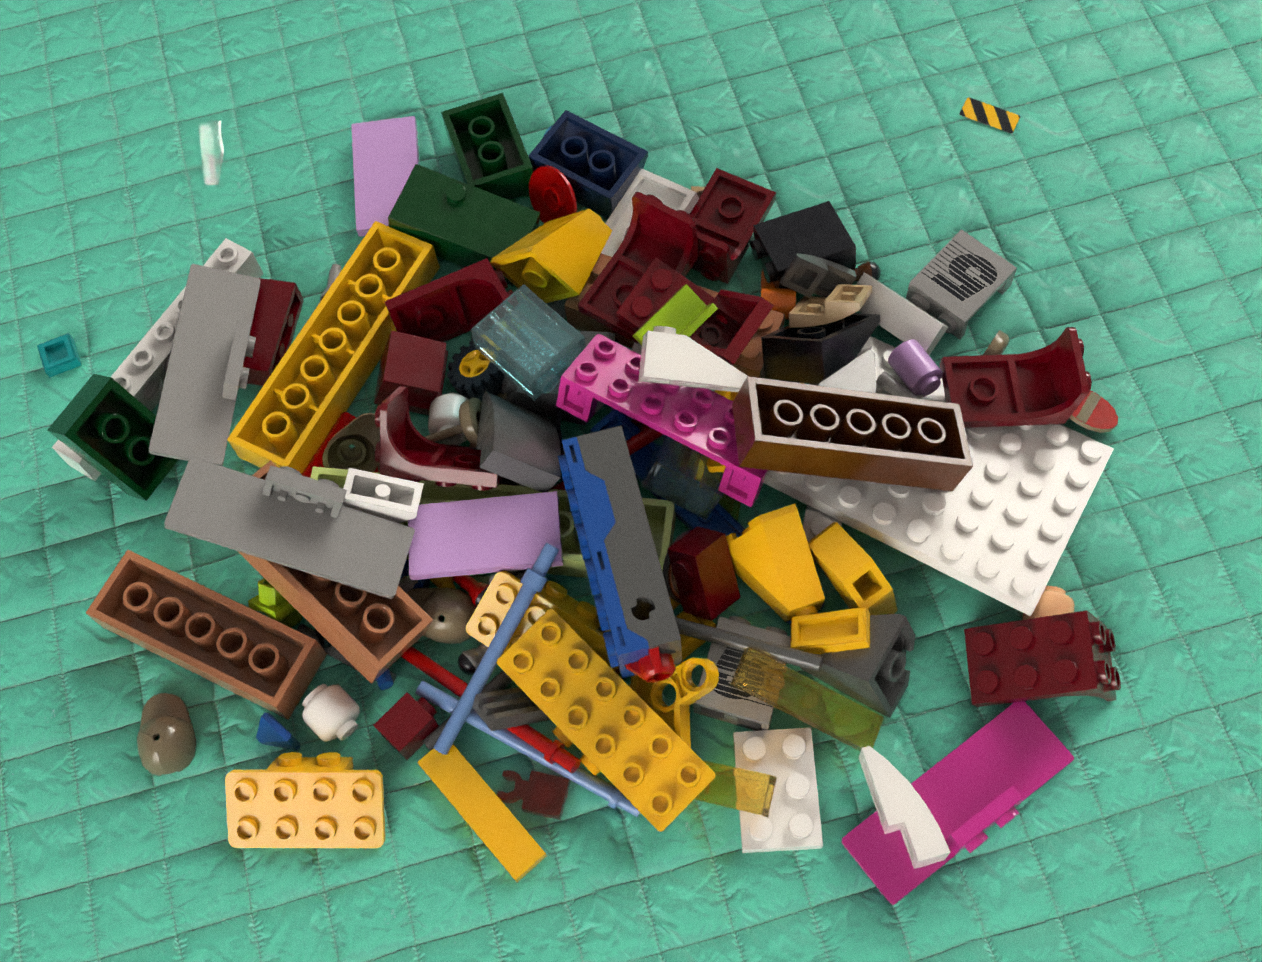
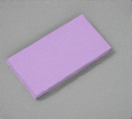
M415 116L351 124L356 231L359 237L365 236L375 221L389 226L388 217L415 164L420 165Z
M557 491L420 504L416 518L408 520V526L415 530L408 552L409 577L411 580L494 573L502 570L532 569L546 542L559 549L551 567L563 566Z

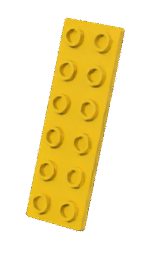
M548 609L497 660V665L557 726L552 731L554 735L567 748L574 743L584 754L580 758L581 763L594 776L601 771L659 832L664 831L715 779V772L553 609Z

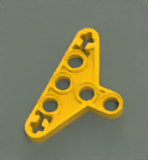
M690 658L676 666L670 678L662 681L646 682L637 675L631 676L630 687L691 748L689 705L710 693L716 687L719 681V672L714 662L709 659ZM700 664L706 671V679L698 687L692 681V671ZM618 668V670L616 671V673H617L618 675L620 674L619 668ZM668 684H671L676 691V699L670 706L666 705L662 698L663 689Z

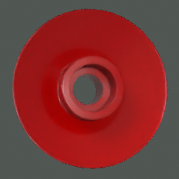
M542 166L532 173L529 181V196L533 209L540 212L541 222L546 223L577 212L573 188L561 171L552 166Z

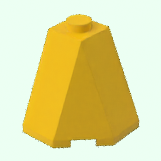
M795 503L761 514L748 522L749 527L743 530L742 535L738 538L735 533L726 536L735 574L785 622L791 620L793 616L818 613L825 597Z

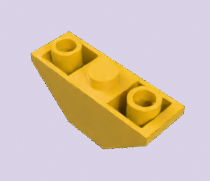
M834 521L808 541L812 556L849 609L867 607L870 615L895 614L898 611L893 588L876 563L837 522Z

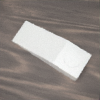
M655 326L653 331H647L643 336L638 381L738 393L747 378L746 374L688 336L676 334L675 328Z

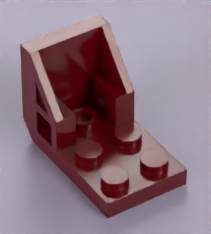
M655 257L614 317L637 332L682 286L687 284L706 305L714 303L718 308L689 338L733 366L774 305L760 296L723 289L714 298Z

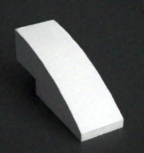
M865 272L856 284L872 286V293L859 312L862 314L880 315L879 326L903 342L912 339L917 340L927 354H931L948 329L947 325Z
M870 746L861 748L859 761L884 834L898 830L901 831L914 869L944 861L949 855L950 850L939 825L924 800L910 782L887 759Z

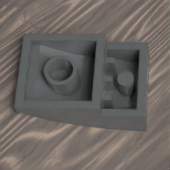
M485 392L482 397L476 449L481 450L479 468L539 492H549L561 478V469L558 461V456L561 455L560 440L553 421L539 413Z

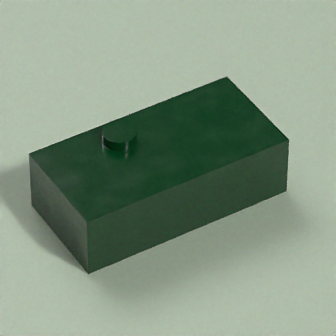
M415 164L388 217L389 227L433 245L437 257L467 267L486 258L491 262L494 256L539 227L540 212ZM504 276V278H505V280H506V283L509 284V285H511V286H514V284L511 283V282Z

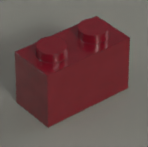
M697 526L667 549L672 565V573L680 595V603L685 613L712 621L741 598L725 533Z

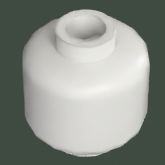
M448 393L436 397L431 402L429 409L428 430L430 435L459 425L460 405L468 398L457 393ZM464 433L438 442L440 444L457 446L467 441Z
M322 684L310 692L302 703L305 707L302 713L304 722L322 741H332L336 738L343 741L358 728V724L355 721L360 713L359 705L340 685L327 686Z

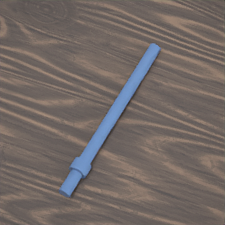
M546 542L532 569L527 568L520 581L523 585L433 747L438 752L445 755L448 754L473 708L476 694H481L497 665V660L502 656L536 592L541 593L548 580L545 576L559 552V549Z

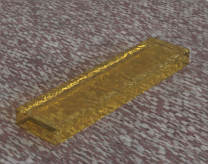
M750 647L744 650L731 681V685L860 752L863 747L870 746L873 748L884 718Z

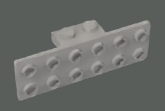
M197 264L191 265L150 441V454L189 461L191 457H196L223 466L238 389H246L250 368L243 367L245 357L252 358L256 337L250 336L261 282L259 278Z
M196 457L189 459L164 521L166 529L389 599L394 598L415 532L412 527L342 505L347 490L339 488L338 484L331 480H315L301 475L294 468L286 466L278 468L270 465L264 480Z

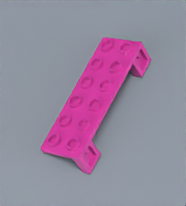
M597 334L561 375L556 406L587 423L595 414L597 401L624 413L726 466L718 491L752 507L759 496L765 476L769 470L739 467L732 409L733 401L710 389L638 381L641 355L601 334Z

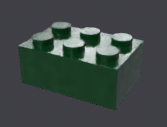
M503 93L441 112L447 137L464 183L507 200L529 194V181L533 173V167Z
M93 374L47 430L126 494L145 501L149 499L179 460L149 453L156 415L112 377Z

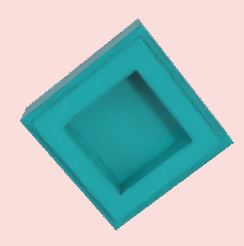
M69 333L37 345L44 371L49 378L82 365L74 339Z

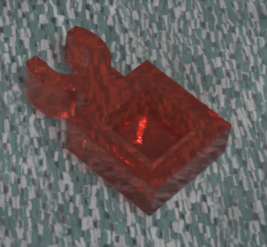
M531 770L529 781H525L515 771H503V778L515 782V788L509 793L498 791L497 796L501 801L514 803L521 799L523 800L521 807L523 812L561 820L571 783L569 779Z

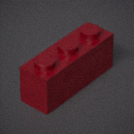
M259 278L261 282L250 336L256 337L252 358L245 357L243 367L250 368L247 384L263 386L291 345L304 302L294 282Z

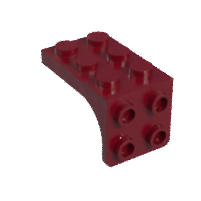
M716 168L699 200L689 214L696 222L698 259L691 269L701 272L705 278L711 281L719 280L728 284L747 252L750 241L754 239L753 225L764 222L776 200V192Z
M636 192L632 197V219L621 245L578 304L580 313L637 344L639 342L633 337L636 331L614 316L655 257L684 277L698 259L697 226L691 215L683 210L676 211L664 205L654 195H645L641 192Z
M488 258L384 301L397 332L441 342L448 341L480 326L500 328L508 332L514 340L522 329H526L520 314H515V311L519 310L520 307L512 290L506 292L505 289L508 286L500 269L494 271Z
M1066 327L1056 341L1032 352L1006 355L943 357L939 364L943 372L942 381L946 402L960 404L965 428L1065 424L1091 390V375L1085 370L1083 361V341L1081 338H1078L1075 327Z
M398 387L381 405L377 406L375 426L380 428V441L377 442L375 447V461L380 463L381 475L420 482L421 480L435 481V484L441 487L465 484L471 485V488L479 491L497 488L504 478L479 468L481 450L476 449V447L439 444L422 436L414 427L409 416L408 387Z
M1087 610L964 629L972 705L976 707L1063 696H1094L1103 698L1106 701H1116V690L1121 689V680L1117 667H1112L1110 652H1115L1116 650L1114 634L1111 629H1107L1102 621L1098 620Z

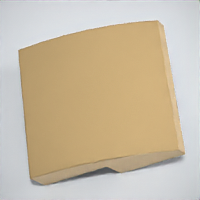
M838 284L828 297L811 296L809 298L803 296L789 313V327H813L846 318L863 307L872 293V286Z

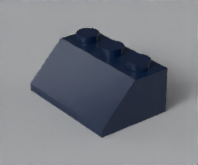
M565 110L528 157L533 167V172L542 166H552L561 171L573 188L576 203L588 209L590 208L593 212L608 219L641 168H644L648 151Z

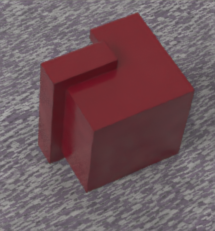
M391 330L381 355L374 404L381 405L398 387H408V411L429 416L431 402L436 397L441 396L443 391L448 357L447 343Z

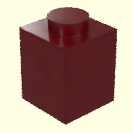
M407 692L373 726L381 736L408 760L424 744L422 740L439 725L433 717L437 711L423 697L416 701Z

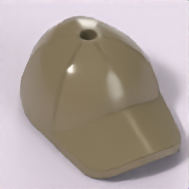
M365 413L358 416L332 437L323 453L324 467L347 470L353 468L368 472L376 470L379 463L375 461V447L377 442L380 441V428L375 426V413ZM353 444L355 447L350 448L349 445Z
M442 587L415 588L407 592L433 619L428 630L423 635L424 637L447 644H459L471 638L466 632V625L476 607L473 605L468 593L455 588ZM441 615L445 617L444 622L440 620Z
M160 693L154 695L146 702L142 711L140 730L137 735L138 754L143 767L153 775L161 776L181 772L190 765L195 756L196 736L186 704L181 698L173 694Z

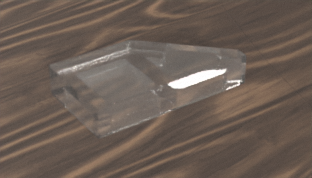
M210 120L198 126L204 182L206 185H218L224 156L221 120Z

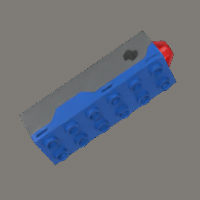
M622 425L562 440L564 454L558 456V461L583 561L585 562L592 596L594 597L601 631L609 630L604 632L603 636L611 668L619 666L622 679L637 675L646 682H658L670 678L676 669L675 665L682 663L681 637Z

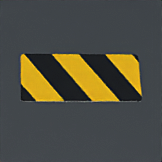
M969 97L959 113L960 116L1011 134L1021 117L1018 114Z

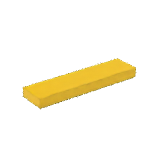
M454 744L447 755L433 748L417 762L516 882L520 881L547 857L544 850Z

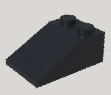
M854 313L839 321L819 326L789 327L788 325L761 337L765 379L795 383L805 382L810 385H818L857 357L880 323V315Z

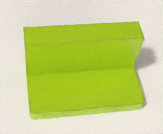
M686 284L633 337L642 346L643 336L647 331H653L655 326L672 327L676 329V334L690 337L718 308L714 303L706 305Z

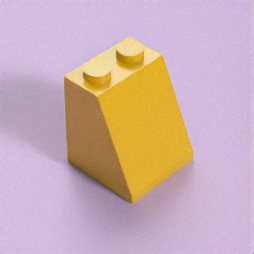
M589 208L544 223L494 256L490 264L496 269H500L503 275L536 305L578 296L588 280L612 229L602 221V218Z

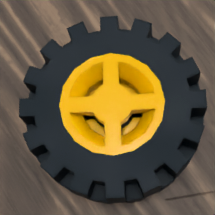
M480 338L479 343L475 340L470 341V346L465 347L463 345L459 348L461 352L459 354L455 353L452 356L454 362H449L448 364L450 371L447 372V377L460 395L468 399L478 398L482 402L485 392L496 396L500 392L504 394L502 392V384L506 372L509 371V361L505 360L506 352L495 340L489 339L487 341L486 338Z

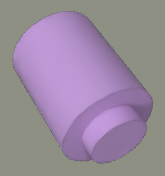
M912 339L903 342L890 354L888 358L889 365L916 396L922 394L926 396L939 388L943 372L917 340Z

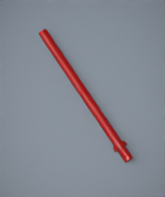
M412 646L401 656V658L461 698L468 685L466 682ZM528 724L506 728L543 753L544 760L550 764L556 762L571 773L578 769L581 760L565 750V745L557 739L554 741L550 740Z

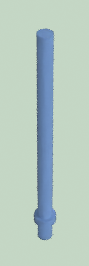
M425 681L419 684L415 693L451 714L459 701ZM472 708L465 722L609 801V807L613 809L619 807L635 817L639 816L640 812L613 785L580 767L574 773H571L556 762L550 764L544 760L543 753L509 730L491 731L474 708Z

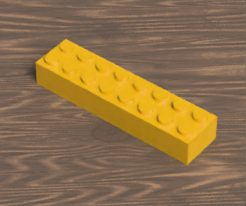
M377 221L373 223L227 438V441L239 458L259 468H262L271 460L278 468L286 466L296 469L301 474L303 473L341 413L348 410L381 359L391 330L396 331L384 301L431 282L439 270L440 266L433 245Z

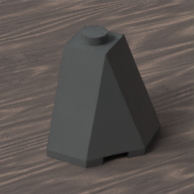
M870 615V648L816 654L823 656L820 672L803 667L800 668L875 711L891 717L908 687L910 671L905 669L906 650H914L916 635L904 615Z

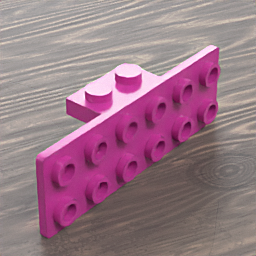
M1025 701L1014 702L911 783L935 818L948 845L950 853L944 861L914 869L901 831L898 830L884 834L877 811L842 838L841 843L891 905H895L964 848L969 853H972L989 838L984 832L995 823L1000 828L1007 825L1019 814L1015 807L1074 760V756Z

